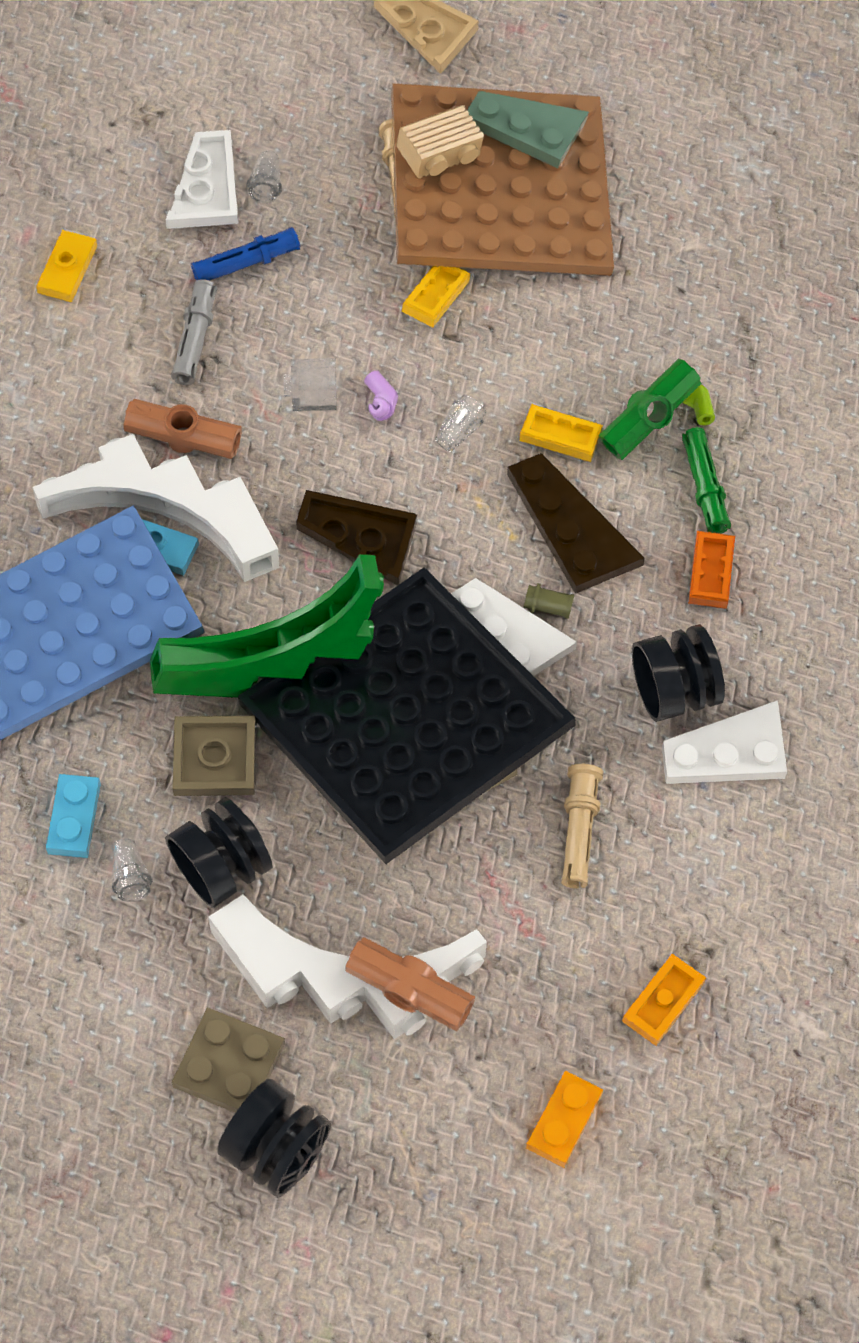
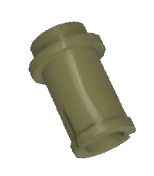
M537 583V586H528L524 608L531 609L530 612L533 614L537 610L569 619L574 594L570 595L540 588V583Z

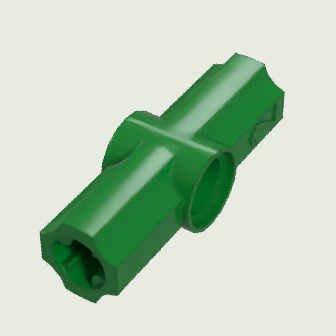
M678 358L646 390H639L632 394L628 400L627 408L599 434L601 443L617 459L623 460L654 429L664 428L670 423L674 410L702 384L700 381L701 377L694 368ZM653 402V412L647 417L648 406Z

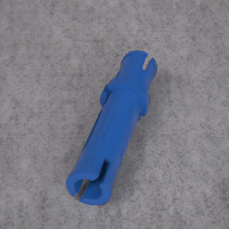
M290 227L287 230L265 238L262 235L254 237L253 242L197 262H192L191 269L196 281L202 279L210 281L261 262L263 265L271 263L272 258L299 250L300 242L293 227Z

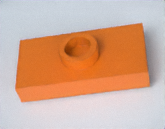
M697 531L688 604L727 609L735 536Z

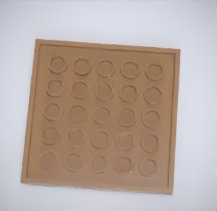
M392 84L391 107L393 118L397 264L612 275L614 258L601 99L599 96ZM479 91L589 112L586 123L558 169L483 134L484 138L480 154L474 161L468 164H454L452 167L448 166L442 173L436 176L429 174L419 179L397 148L400 127L461 105H465L467 110Z

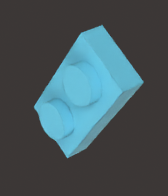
M59 774L46 844L47 854L88 858L101 787L99 778Z

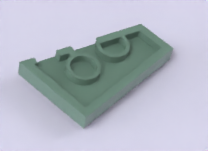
M484 91L478 92L467 109L469 116H472L476 126H479L483 134L557 169L586 123L589 114L588 111Z

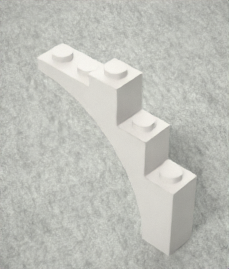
M134 434L124 438L112 439L106 445L98 447L101 461L84 464L73 472L60 477L48 478L41 484L33 487L37 508L43 519L71 510L94 507L129 508L134 505L136 509L161 514L183 523L210 540L231 561L244 582L280 568L278 547L241 477L230 481H220L212 488L204 490L187 455L178 459H168L151 469Z
M244 894L209 916L211 933L266 1008H269L276 1002L278 1004L286 1003L298 993L299 987L303 986L330 1024L340 1017L342 1020L352 1017L362 1008V1002L364 1001L393 1039H396L403 1033L406 1035L415 1033L427 1021V1015L418 1010L411 1013L398 1008L386 999L383 991L346 972L345 966L349 956L318 949L290 936L266 919ZM476 929L449 945L412 956L426 962L436 971L438 977L450 983L451 980L462 973L465 976L472 974L484 963L483 958L486 956L487 941Z

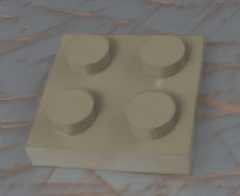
M175 716L173 795H255V716Z
M207 1007L172 1080V1086L175 1089L236 1113L255 1088L270 1078L285 1045V1038Z

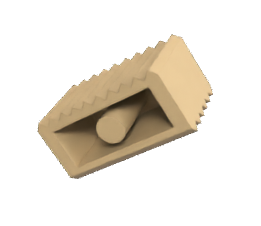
M461 105L400 127L397 148L417 178L421 179L429 174L436 176L442 173L448 166L452 167L454 164L458 165L459 163L468 164L474 161L480 154L484 135L480 131L479 126H476L472 116H469L465 105Z

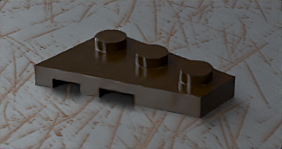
M306 490L296 521L297 530L354 562L359 554L375 555L378 572L382 573L383 578L397 586L400 584L417 525V514Z

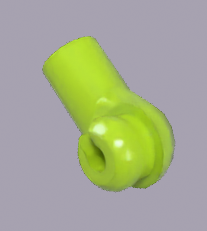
M700 385L682 403L694 409L697 423L704 426L713 423L715 415L709 391L705 386Z

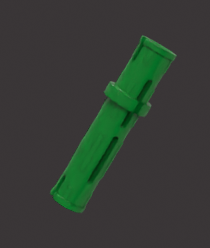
M699 427L688 429L686 434H682V441L686 448L689 465L696 485V503L703 510L707 531L718 534L725 533L727 531L726 528H731V521L729 520L724 502L726 493L723 486L718 482L706 432L703 428Z

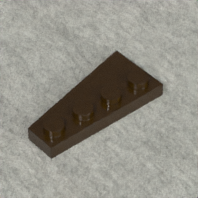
M542 453L508 466L507 475L575 594L644 565L645 558Z

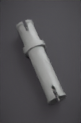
M202 279L194 283L191 302L184 311L185 326L171 378L181 385H191L195 382L205 334L213 321L212 306L217 293V286H213L214 283L209 280Z

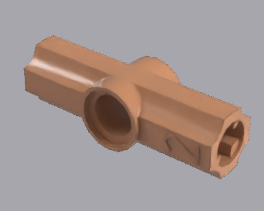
M133 399V401L129 402L123 424L125 432L167 442L172 450L178 453L198 450L229 459L236 456L242 435L241 426L200 416L189 405L179 404L169 408L138 399ZM183 427H184V428H188V429H185V430H178L179 428H183Z
M365 937L357 942L345 966L346 972L383 991L386 999L398 1008L411 1013L418 1010L455 1031H458L463 1026L475 1002V996L438 977L436 971L421 959L410 955H405L403 958Z

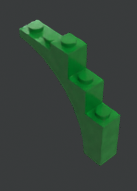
M359 554L349 571L330 590L308 605L282 618L253 628L222 635L194 638H159L149 661L153 694L238 698L240 694L251 688L253 683H257L259 677L302 679L309 664H313L316 657L359 659L367 644L372 642L374 626L373 622L368 620L374 601L377 597L381 596L384 587L383 575L381 572H378L375 555Z

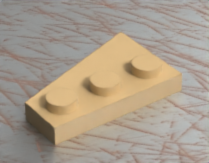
M374 0V8L440 74L478 31L479 21L440 0Z

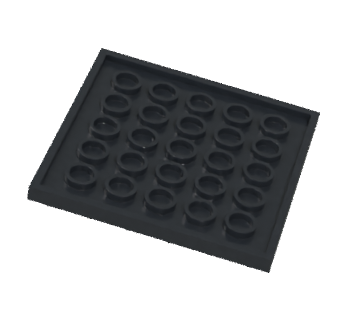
M425 567L373 603L368 620L373 622L374 635L372 642L367 644L359 659L316 657L314 663L309 664L302 679L265 677L238 696L239 705L249 716H255V722L385 864L391 862L576 726L575 717Z

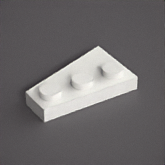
M231 130L195 132L184 164L181 182L177 185L174 194L175 200L166 217L167 229L238 224Z
M477 578L451 593L533 676L576 650L577 641Z
M778 700L664 740L662 754L666 784L785 779L787 766Z

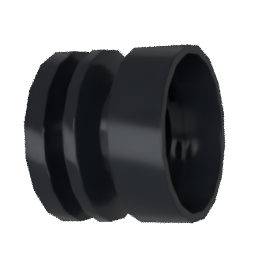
M701 624L687 628L686 633L682 629L672 632L671 647L661 635L637 641L632 645V665L637 687L648 714L655 722L683 715L685 699L694 711L704 709L705 704L712 707L724 702L725 682L720 659L712 638Z
M227 797L214 804L216 813L209 808L201 813L202 822L206 830L205 833L196 824L188 821L165 836L167 847L183 876L197 895L211 908L216 907L237 892L232 876L233 872L242 881L249 884L256 880L254 871L262 875L273 868L269 852L256 826Z
M267 1079L258 1085L238 1108L220 1138L217 1153L240 1171L248 1169L258 1161L253 1175L254 1181L259 1185L269 1181L267 1186L268 1192L278 1198L290 1191L314 1165L331 1130V1121L323 1115H318L313 1119L314 1109L309 1105L302 1106L290 1116L295 1103V1095L273 1079Z

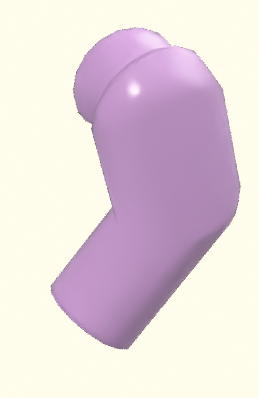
M375 370L366 376L364 383L375 394L373 403H369V412L376 420L383 421L389 419L394 414L398 393L380 372Z

